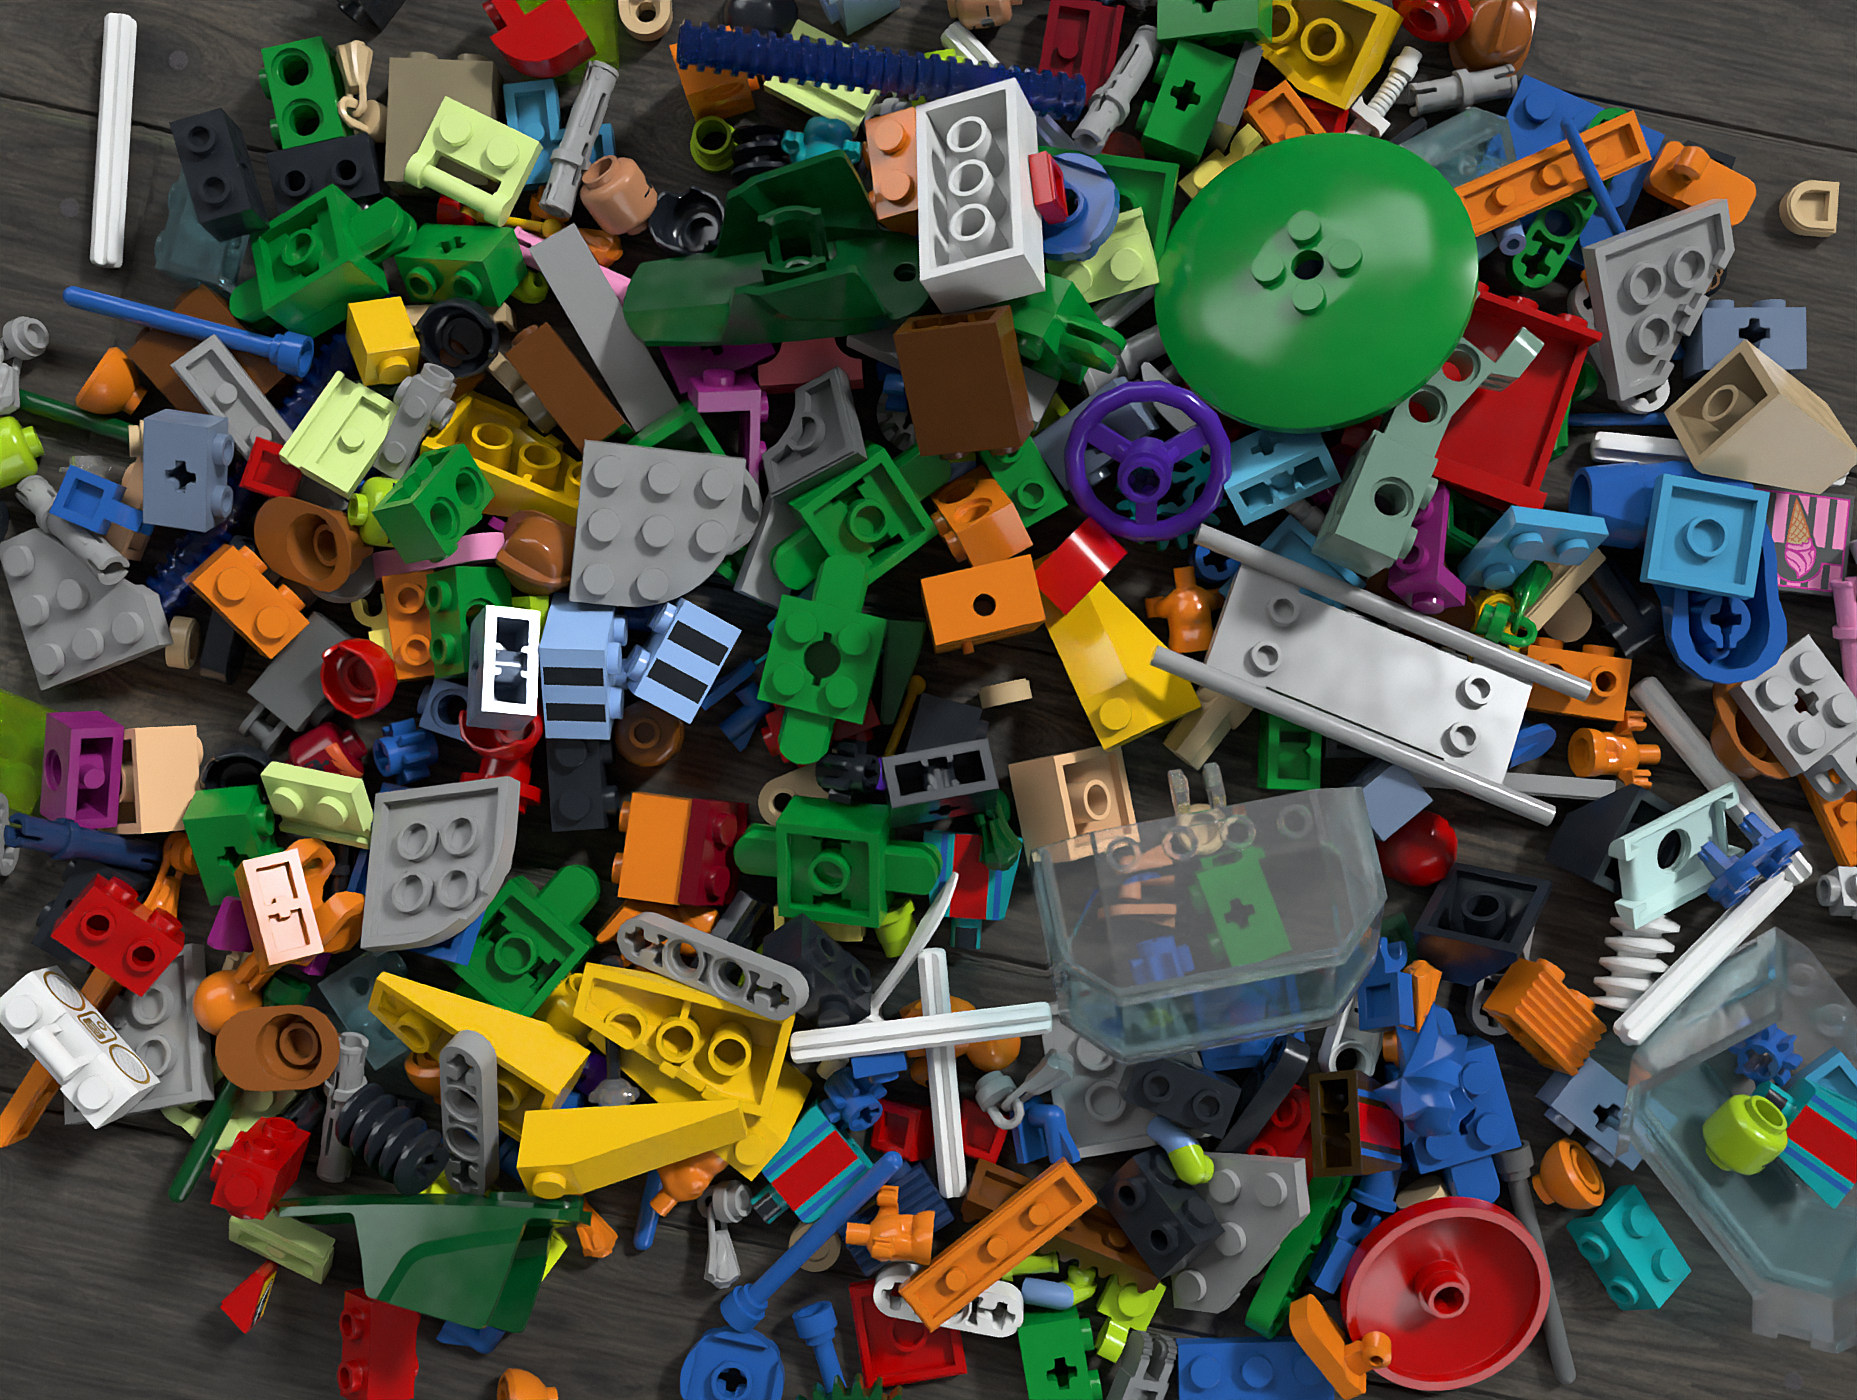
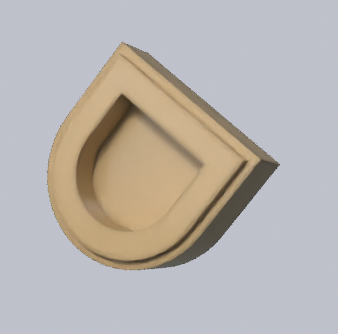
M1809 180L1796 185L1786 192L1779 206V214L1784 226L1789 231L1803 236L1829 237L1835 234L1839 182Z

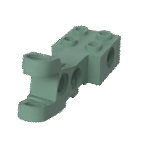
M1477 290L1476 299L1478 298V296H1479L1480 293H1481V292H1479L1478 290ZM1522 327L1514 334L1513 337L1515 338L1494 362L1462 337L1446 361L1458 368L1461 375L1460 382L1448 379L1441 367L1422 388L1408 399L1387 412L1378 415L1382 417L1379 428L1371 432L1368 441L1362 440L1357 452L1350 457L1341 478L1342 482L1339 483L1310 553L1367 578H1370L1385 567L1389 569L1397 558L1405 559L1413 546L1418 532L1416 528L1411 527L1418 508L1426 509L1438 485V479L1432 477L1438 459L1434 457L1451 416L1477 388L1502 392L1521 376L1540 352L1544 342L1525 327ZM1409 402H1416L1424 406L1428 413L1427 423L1418 422L1411 416L1408 407Z

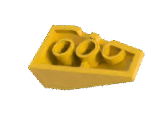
M1273 0L1272 43L1257 45L1262 46L1261 50H1264L1262 56L1275 66L1299 91L1347 111L1380 70L1404 18L1391 7L1373 0Z
M472 391L456 403L455 412L446 427L442 430L435 427L421 443L420 456L423 452L460 443L465 444L495 493V496L481 513L510 517L519 510L533 509L576 527L582 461L577 462L563 452V442L552 434L543 437L527 425L528 417L516 408Z
M1051 552V553H1049V554H1047V555H1045V556H1043V557H1041V558H1039V559L1033 561L1034 571H1035L1053 552ZM1101 581L1067 615L1039 589L1046 618L1044 623L1104 750L1110 752L1202 707L1190 681L1149 665L1155 647L1157 645L1164 648L1167 647Z
M589 962L586 963L572 1015L624 1049H631L659 1066L658 1070L669 1077H676L696 1089L706 1100L740 1099L743 1112L765 1118L769 1116L795 1020V1013L789 1018L780 1021L769 1019L664 975Z
M382 972L376 978L367 1007L374 1016L413 1052H428L438 1063L440 1051L461 1030L476 1031L490 1041L497 1057L498 1129L518 1142L521 1141L525 1111L560 1109L579 1080L591 1053L573 1036L560 1032L546 1022L386 972Z
M593 1029L587 1036L588 1040L606 1055L605 1036ZM621 1047V1069L658 1103L708 1101L701 1096L699 1091L676 1077L671 1078L658 1070L659 1066L631 1049L626 1050ZM784 1059L768 1118L743 1112L748 1128L747 1138L713 1149L712 1151L752 1181L786 1143L813 1084L811 1079Z
M740 1099L525 1111L516 1168L529 1197L538 1196L544 1199H556L563 1195L583 1194L747 1138L748 1128Z

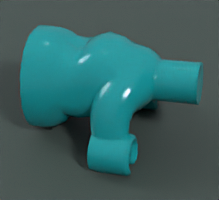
M819 116L809 119L803 133L785 130L781 141V148L790 155L792 164L837 149L843 150L851 163L856 164L860 161L863 143L852 141V132L844 121Z

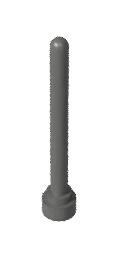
M1520 1139L1522 1146L1492 1154L1496 1173H1499L1502 1181L1507 1182L1515 1217L1533 1236L1546 1259L1550 1274V1298L1542 1326L1555 1378L1559 1383L1569 1385L1574 1382L1576 1371L1527 1179L1532 1174L1530 1167L1534 1165V1159L1529 1141Z

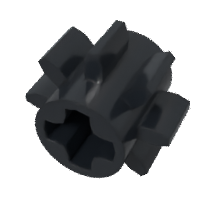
M846 738L843 741L834 740L832 742V749H828L827 753L817 761L815 768L816 781L820 787L830 788L829 801L852 805L853 801L862 802L864 794H871L876 789L880 777V763L875 755L866 754V741Z

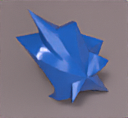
M1433 1002L1419 1033L1395 1025L1399 1072L1393 1082L1373 1090L1392 1109L1395 1115L1404 1122V1146L1419 1137H1442L1459 1133L1460 1121L1478 1107L1466 1095L1461 1081L1460 1071L1464 1066L1468 1038L1464 1035L1442 1034Z

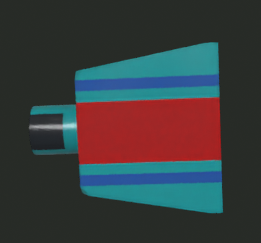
M924 829V843L934 844L941 853L943 860L942 871L935 886L929 892L930 906L952 873H958L959 876L953 896L943 916L951 917L950 946L964 949H980L982 919L1000 921L1005 918L1021 849L1018 860L1009 870L992 871L979 862V833ZM1016 835V837L1023 843V838L1021 836Z
M1804 1077L1798 1079L1788 1093L1769 1080L1762 1082L1756 1087L1751 1096L1758 1095L1771 1101L1782 1112L1787 1121L1788 1144L1779 1157L1821 1199L1835 1209L1857 1182V1102Z
M819 1096L796 1119L786 1143L761 1170L770 1183L752 1197L750 1201L759 1216L768 1224L773 1222L789 1207L805 1224L817 1220L874 1165L846 1129L840 1131L836 1123H830L819 1106L822 1102Z

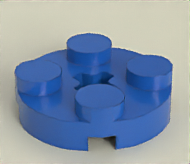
M1079 153L1059 154L1054 157L1063 172L1066 202L1070 196L1076 197L1075 205L1077 209L1072 215L1067 217V221L1051 225L1041 215L1044 258L1060 262L1074 259L1077 261L1090 260L1096 255L1099 247L1110 237L1116 226L1120 210V194L1102 165L1093 158Z
M727 1325L707 1330L691 1347L684 1361L680 1375V1392L683 1400H781L785 1383V1370L780 1358L778 1345L755 1329L748 1333H741ZM730 1368H737L740 1370V1375L747 1378V1385L738 1384L735 1392L727 1391L726 1381L719 1379L720 1372L725 1373Z

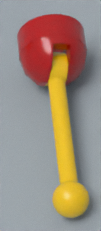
M441 195L437 206L438 224L477 226L478 222L491 224L484 220V214L450 197ZM509 217L503 225L511 228L519 226L523 230L541 232L546 238L562 230L559 221L552 218L539 222Z

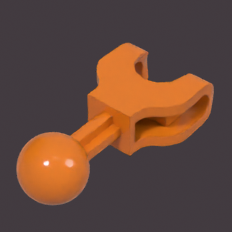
M318 838L297 840L285 851L293 849L298 851L324 949L323 953L337 954L350 950L362 935L365 895L344 891L335 893L326 902H323V886L335 867V857L326 844ZM253 950L237 970H221L206 977L197 987L193 997V1013L198 1024L205 1031L217 1036L224 1023L238 1012L255 1007H263L261 988L275 972L260 975ZM308 961V962L303 963V964H298V962L291 963V964H297V965H302V966H308L311 961Z

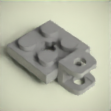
M1808 634L1784 649L1778 663L1754 680L1739 682L1728 693L1789 775L1793 777L1803 773L1821 797L1829 802H1834L1841 799L1852 789L1857 791V698ZM1796 695L1804 700L1807 711L1799 713L1795 709L1794 705L1798 701ZM1833 768L1841 778L1839 784L1834 783L1829 778V769Z

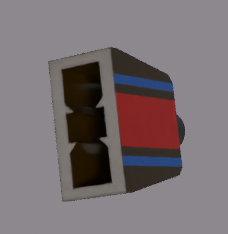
M1361 1070L1309 1074L1313 1177L1368 1175L1400 1169L1404 1130L1399 1124V1118L1392 1109L1373 1091L1384 1085Z

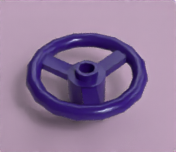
M1161 380L1126 382L1096 396L1074 420L1064 448L1066 484L1080 511L1087 517L1091 516L1108 533L1134 542L1168 541L1198 528L1221 504L1225 493L1224 484L1232 476L1231 442L1217 413L1192 391ZM1159 402L1181 410L1196 424L1166 442L1153 437H1142L1130 442L1101 423V421L1108 413L1130 403ZM1088 442L1120 463L1117 474L1118 486L1124 496L1136 502V520L1114 513L1096 497L1086 478L1084 453ZM1208 444L1210 447L1211 472L1203 493L1186 511L1168 519L1157 521V501L1170 488L1174 463Z

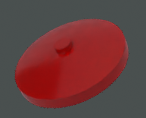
M1451 1196L1434 1198L1410 1205L1391 1215L1376 1226L1361 1242L1349 1261L1342 1281L1340 1293L1342 1319L1352 1342L1362 1341L1365 1334L1373 1331L1382 1332L1390 1338V1364L1382 1369L1373 1368L1380 1376L1398 1385L1417 1390L1443 1391L1457 1389L1480 1382L1496 1374L1513 1362L1531 1343L1545 1318L1548 1308L1550 1274L1544 1254L1533 1236L1507 1210L1477 1198Z

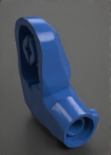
M1669 461L1639 465L1638 462H1625L1581 467L1575 472L1571 482L1568 497V513L1604 518L1609 536L1600 545L1633 549L1637 546L1644 551L1657 476L1665 473L1754 489L1752 482L1702 474L1694 468L1691 462ZM1766 521L1754 598L1742 600L1652 584L1661 601L1666 644L1677 665L1697 679L1716 684L1749 681L1756 679L1778 663L1787 644V621L1779 601L1775 545Z

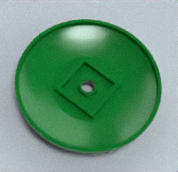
M1319 133L1282 140L1244 156L1224 169L1192 199L1182 212L1166 241L1164 254L1161 256L1158 265L1159 283H1155L1154 302L1156 321L1163 345L1180 377L1206 404L1223 415L1258 429L1280 433H1319L1346 428L1381 415L1408 399L1440 370L1453 353L1471 318L1477 296L1479 257L1475 233L1469 214L1451 184L1436 168L1404 147L1383 139L1351 133ZM1307 260H1318L1324 264L1322 271L1315 278L1302 280L1295 276L1298 266Z

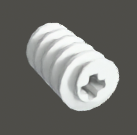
M1662 915L1636 930L1625 924L1621 917H1611L1610 924L1623 934L1618 937H1605L1604 943L1616 951L1617 956L1600 957L1599 964L1611 971L1612 974L1606 977H1594L1593 983L1606 992V996L1589 997V999L1595 1004L1626 1012L1656 982L1651 977V973H1665L1670 966L1657 958L1656 955L1657 953L1674 952L1675 946L1661 936L1662 933L1679 932L1680 925L1669 919L1667 915Z

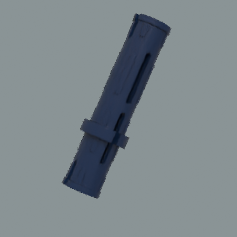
M18 812L10 816L8 820L11 823L22 825V828L5 825L4 841L7 846L45 852L51 859L58 861L76 858L139 870L148 874L154 872L158 866L154 863L145 862L144 858L161 862L162 847L159 842L80 827L78 823H75V820L63 817L51 821Z

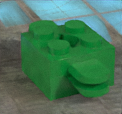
M332 183L270 221L269 229L249 234L257 275L233 290L229 301V309L233 316L258 334H262L275 325L281 324L291 332L310 336L313 339L347 319L349 303L377 300L389 294L383 261L414 242L417 224L412 216L402 210L395 201L388 197L362 211L359 205Z
M1045 273V291L974 308L981 309L1010 305L1022 366L1031 368V370L1057 382L1063 379L1080 385L1089 367L1111 374L1117 364V360L1113 355H1121L1127 345L1126 340L1121 334L1111 327L1103 325L1073 281Z
M865 440L864 446L868 460L785 503L801 527L776 544L769 552L768 560L772 574L787 587L801 590L816 580L819 567L827 558L837 554L849 555L858 559L865 567L869 577L868 585L939 533L922 507L921 502L946 485L950 480L951 465L949 460H941L939 455L920 457L917 443H914L892 460L885 448Z
M837 554L831 556L820 565L811 601L784 594L781 597L757 699L785 706L778 735V745L780 752L788 760L796 764L816 762L827 753L836 718L861 725L865 722L889 621L884 618L861 613L869 577L865 567L858 559L849 555Z
M799 795L793 796L775 822L776 825L750 824L736 843L733 853L735 863L741 872L777 878L778 916L795 918L804 913L808 918L815 921L880 928L895 900V892L917 895L929 894L935 886L943 867L942 855L934 844L895 839V828L891 826L887 805L853 802L850 805L831 802L826 798ZM829 846H837V847H840L841 849L834 848V847H829Z
M572 864L560 868L541 890L523 875L510 879L486 908L468 966L442 960L464 979L452 993L533 1018L555 989L573 974L598 945L595 937L579 924L600 898L602 886L596 873L585 865Z

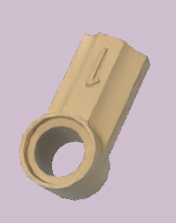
M1199 686L1196 691L1202 707L1182 716L1162 742L1173 754L1195 770H1199L1229 730L1236 729L1254 708L1203 686Z

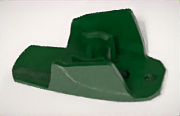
M837 149L753 176L739 187L728 191L716 250L687 257L640 263L628 285L622 312L631 333L645 346L750 345L841 337L887 328L903 323L910 317L920 316L933 299L920 282L919 241L908 233L880 229L872 204L856 169L843 150Z
M489 1192V1197L474 1194L422 1193L412 1196L404 1194H362L280 1199L273 1208V1214L276 1217H292L310 1225L355 1223L362 1259L365 1294L368 1297L470 1328L484 1329L487 1326H491L511 1333H522L527 1326L545 1271L553 1230L558 1227L591 1226L592 1212L583 1211L584 1196L569 1194L556 1199H544L538 1196L529 1197L528 1193Z

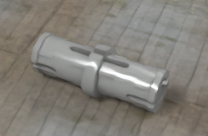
M1505 64L1501 67L1471 73L1467 69L1453 71V75L1450 77L1421 83H1410L1407 87V105H1416L1411 107L1409 112L1412 117H1419L1423 114L1453 108L1457 112L1469 111L1473 104L1502 98H1513L1517 92V76L1507 77V75L1513 74L1515 69L1512 64Z

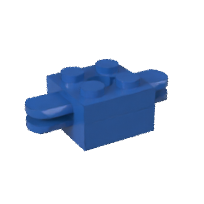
M1435 1004L1436 1018L1442 1034L1457 1035L1452 1015L1445 1008ZM1414 1015V1027H1412V1029H1416V1016H1415V1015ZM1474 1035L1467 1037L1468 1042L1464 1066L1460 1072L1466 1095L1478 1107L1460 1121L1459 1133L1442 1137H1419L1406 1146L1403 1143L1402 1150L1405 1159L1410 1161V1165L1420 1174L1442 1169L1447 1190L1452 1197L1477 1198L1493 1203L1499 1197L1500 1183L1492 1154L1522 1146L1494 1046L1490 1042ZM1378 1062L1384 1085L1393 1082L1399 1072V1068L1395 1067L1394 1062ZM1399 1119V1124L1404 1130V1122Z

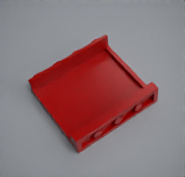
M1478 281L1477 290L1481 293L1475 300L1471 318L1462 337L1494 362L1515 338L1513 337L1514 334L1522 327H1525L1544 342V346L1521 376L1502 392L1477 388L1451 416L1434 457L1438 459L1432 477L1438 479V485H1447L1474 502L1502 512H1506L1511 505L1543 509L1548 493L1539 491L1587 350L1589 346L1601 341L1603 333L1587 328L1588 322L1581 317L1565 313L1554 316L1538 310L1539 305L1531 299L1521 296H1509L1506 299L1488 292V285ZM1445 362L1442 366L1445 376L1452 381L1460 382L1461 375L1458 368L1450 362ZM1409 402L1408 407L1411 416L1418 422L1427 423L1428 413L1424 406L1416 402ZM1376 416L1365 422L1335 430L1329 450L1348 457L1353 456L1357 452L1361 441H1368L1371 432L1374 429L1378 430L1382 417Z

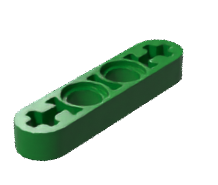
M1617 107L1602 110L1589 121L1582 132L1623 115L1627 111ZM1614 176L1603 181L1606 190ZM1579 191L1536 210L1524 231L1527 242L1526 247L1519 254L1510 255L1505 266L1506 278L1516 291L1525 294L1535 293L1550 284L1557 276L1598 205L1592 191ZM1559 210L1568 216L1571 228L1566 236L1558 237L1552 235L1547 230L1545 217L1549 211ZM1540 246L1550 249L1543 254L1537 265V269L1543 275L1537 274L1532 279L1527 278L1524 275L1527 267L1521 261H1528L1537 253Z
M1355 1176L1312 1177L1308 1185L1310 1213L1298 1227L1292 1229L1279 1245L1280 1248L1276 1252L1247 1312L1246 1326L1269 1340L1278 1333L1290 1312V1303L1295 1301Z

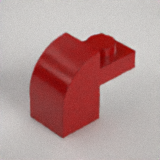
M487 0L481 4L498 30L497 33L490 36V39L504 60L522 74L535 78L561 76L597 55L589 36L566 0H547L527 14H524L516 0Z
M1090 516L1035 570L1038 588L1067 615L1128 552Z

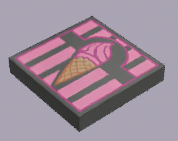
M1753 484L1755 490L1770 492L1766 523L1775 545L1778 592L1834 599L1830 581L1839 578L1845 581L1844 577H1846L1855 496L1825 492L1815 494Z

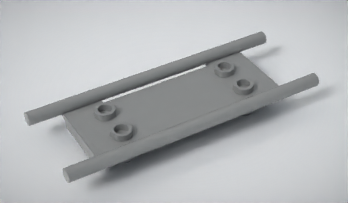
M1200 524L1193 543L1241 562L1233 577L1204 662L1201 663L1157 645L1149 665L1545 826L1552 822L1556 813L1555 806L1503 785L1533 682L1582 702L1590 694L1591 682L1205 524ZM1303 587L1472 656V662L1470 663L1299 593V589Z

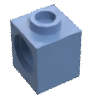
M434 678L433 684H427L419 698L417 713L422 714L419 727L464 741L460 735L459 724L457 725L449 719L447 707L449 702L456 696H461L467 702L468 685L451 679Z

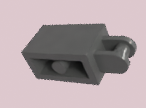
M313 612L307 619L310 623L281 650L248 690V693L258 700L259 703L242 722L238 732L244 737L251 735L262 744L260 750L268 755L273 753L293 730L295 732H309L322 723L330 722L338 711L323 694L320 670L324 661L321 655L333 645L343 640L355 639L357 637L329 614ZM271 712L281 719L275 728L265 720Z

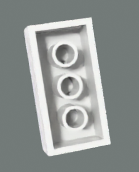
M1016 78L917 105L916 139L920 282L942 313L965 311L1045 291L1042 217L1034 205L1028 156L1038 153L1036 116Z

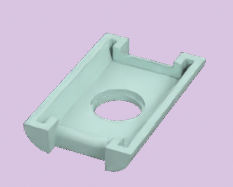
M1728 782L1614 840L1610 844L1608 855L1618 859L1622 898L1614 903L1619 916L1630 928L1636 930L1707 892L1716 879L1699 859L1697 853L1701 851V846L1708 841H1712L1728 858L1735 854L1740 859L1745 855L1744 849L1728 844L1725 810L1740 803L1738 782ZM1676 830L1681 838L1679 856L1671 866L1661 869L1657 860L1660 843L1666 834Z

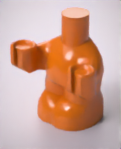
M1194 566L1173 568L1176 589L1166 597L1146 598L1147 618H1167L1170 633L1168 640L1169 650L1177 653L1208 650L1214 634L1211 612L1218 608H1223L1224 597L1218 592L1220 588L1206 590L1196 585Z
M1625 711L1623 722H1618L1614 725L1612 731H1599L1592 728L1578 729L1572 735L1568 746V761L1572 772L1581 778L1615 775L1625 786L1633 783L1649 790L1652 786V782L1648 781V776H1651V772L1649 770H1638L1637 767L1638 765L1658 764L1661 758V751L1656 744H1637L1632 734L1633 731L1645 730L1647 724L1643 722V717L1646 716V713L1644 711Z
M710 1150L657 1168L656 1170L660 1176L663 1188L650 1201L651 1207L658 1214L665 1217L678 1202L690 1201L700 1197L715 1175L723 1171L729 1164Z
M883 1185L878 1190L877 1205L880 1208L876 1217L870 1224L848 1222L845 1244L866 1246L871 1257L880 1262L889 1260L913 1261L921 1265L930 1266L935 1211H922L916 1215L899 1214V1186Z

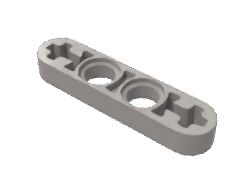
M648 911L640 913L626 920L620 926L617 933V943L620 951L632 963L769 1019L780 1021L789 1018L804 1007L809 998L807 981L801 972L795 968L660 914ZM644 929V937L638 934V930ZM645 939H646L647 941H650V942L654 943V944H652V945L646 947V946H645ZM682 943H687L696 950L699 957L697 969L688 967L682 961L680 956V946ZM727 961L738 964L745 975L743 987H737L727 979L725 974ZM778 983L782 985V994L789 997V1000L786 1002L780 1001L781 992L772 988ZM759 986L764 987V988H762L761 990H759V991L756 992V990H757V988H758Z
M466 1029L459 1031L440 1051L439 1056L443 1147L448 1148L450 1152V1158L444 1172L450 1186L459 1194L484 1195L499 1175L497 1057L490 1041L478 1032ZM463 1091L473 1097L477 1103L470 1100ZM465 1130L470 1132L477 1140H475L469 1134H467Z

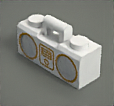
M57 965L28 973L0 998V1023L24 1049L28 1048L61 1085L60 1090L95 1129L123 1117L161 1082Z

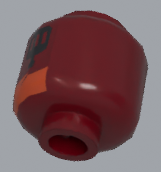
M325 722L290 743L288 750L289 759L285 760L284 764L361 779L364 774L362 757L367 755L368 751L363 740L353 728L344 731L335 723Z

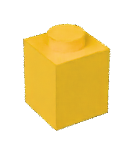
M401 296L349 303L345 337L363 385L397 384L408 376H415L420 344Z

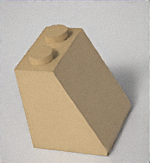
M1746 339L1737 345L1664 412L1692 465L1702 474L1821 494L1834 482L1844 477L1857 464V447L1828 404Z

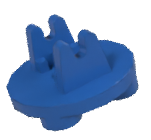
M1751 812L1743 817L1744 822L1739 824L1740 829L1753 844V848L1739 859L1734 854L1728 858L1712 841L1702 845L1701 851L1697 855L1716 879L1708 888L1707 895L1714 902L1718 901L1724 909H1728L1750 893L1751 890L1748 886L1757 880L1761 874L1767 881L1779 875L1793 862L1790 857L1804 846L1799 840L1800 835L1793 828H1787L1775 833L1754 812Z

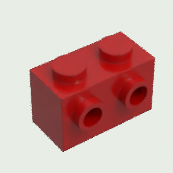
M97 873L56 920L51 937L142 997L184 948L185 933L180 930L183 926L177 918L166 910L157 907L152 911L137 901L138 893L123 880L117 877L107 880Z

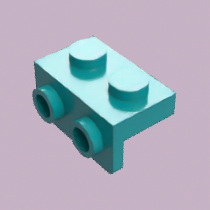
M1635 1184L1619 1186L1593 1216L1573 1218L1566 1225L1567 1230L1577 1243L1579 1251L1588 1260L1606 1287L1608 1295L1623 1311L1659 1309L1692 1271Z

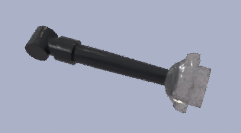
M610 955L600 962L601 965L624 968L623 960L617 955ZM605 1037L607 1079L601 1081L595 1090L590 1093L588 1101L598 1103V1107L630 1105V1102H634L640 1096L639 1089L631 1086L627 1080L621 1078V1046Z

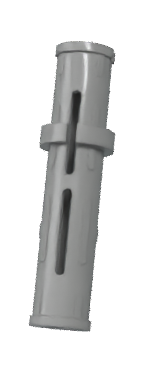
M1142 25L1137 29L1130 45L1114 67L1107 82L1103 87L1096 89L1089 99V111L1072 134V138H1075L1073 143L1081 152L1088 155L1101 153L1111 132L1116 126L1123 124L1128 116L1131 99L1140 88L1153 63L1165 48L1157 40V28L1154 26Z
M593 60V62L588 61L586 64L582 83L575 98L563 139L560 142L559 148L552 151L549 160L552 165L550 177L538 205L543 211L559 218H570L572 215L576 196L582 183V176L592 164L589 161L592 149L602 125L611 93L619 76L615 68L597 60Z
M32 475L26 477L17 485V489L21 492L15 493L16 498L36 516L38 526L45 533L56 536L104 585L116 584L123 580L128 573V570L123 567H129L130 564L127 558L115 550L101 534L49 513L57 492L45 478L39 475Z
M343 1032L338 1037L340 1042L339 1063L332 1076L324 1081L323 1091L327 1096V1106L316 1173L320 1179L326 1182H342L345 1180V1177L349 1178L351 1174L352 1151L338 1142L335 1136V1124L347 1100L368 1082L364 1076V1065L369 1040L363 1034L356 1032Z

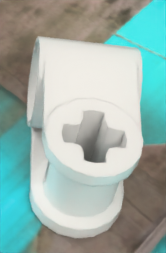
M1348 982L1341 984L1333 1000L1329 1023L1318 1053V1063L1323 1073L1337 1071L1335 1064L1338 1054L1344 1049L1353 1048L1357 1056L1356 1065L1353 1070H1361L1372 1077L1383 1045L1384 1032L1368 1033L1359 1031L1358 1013L1354 1011L1355 1008H1358L1357 991L1354 990V985Z

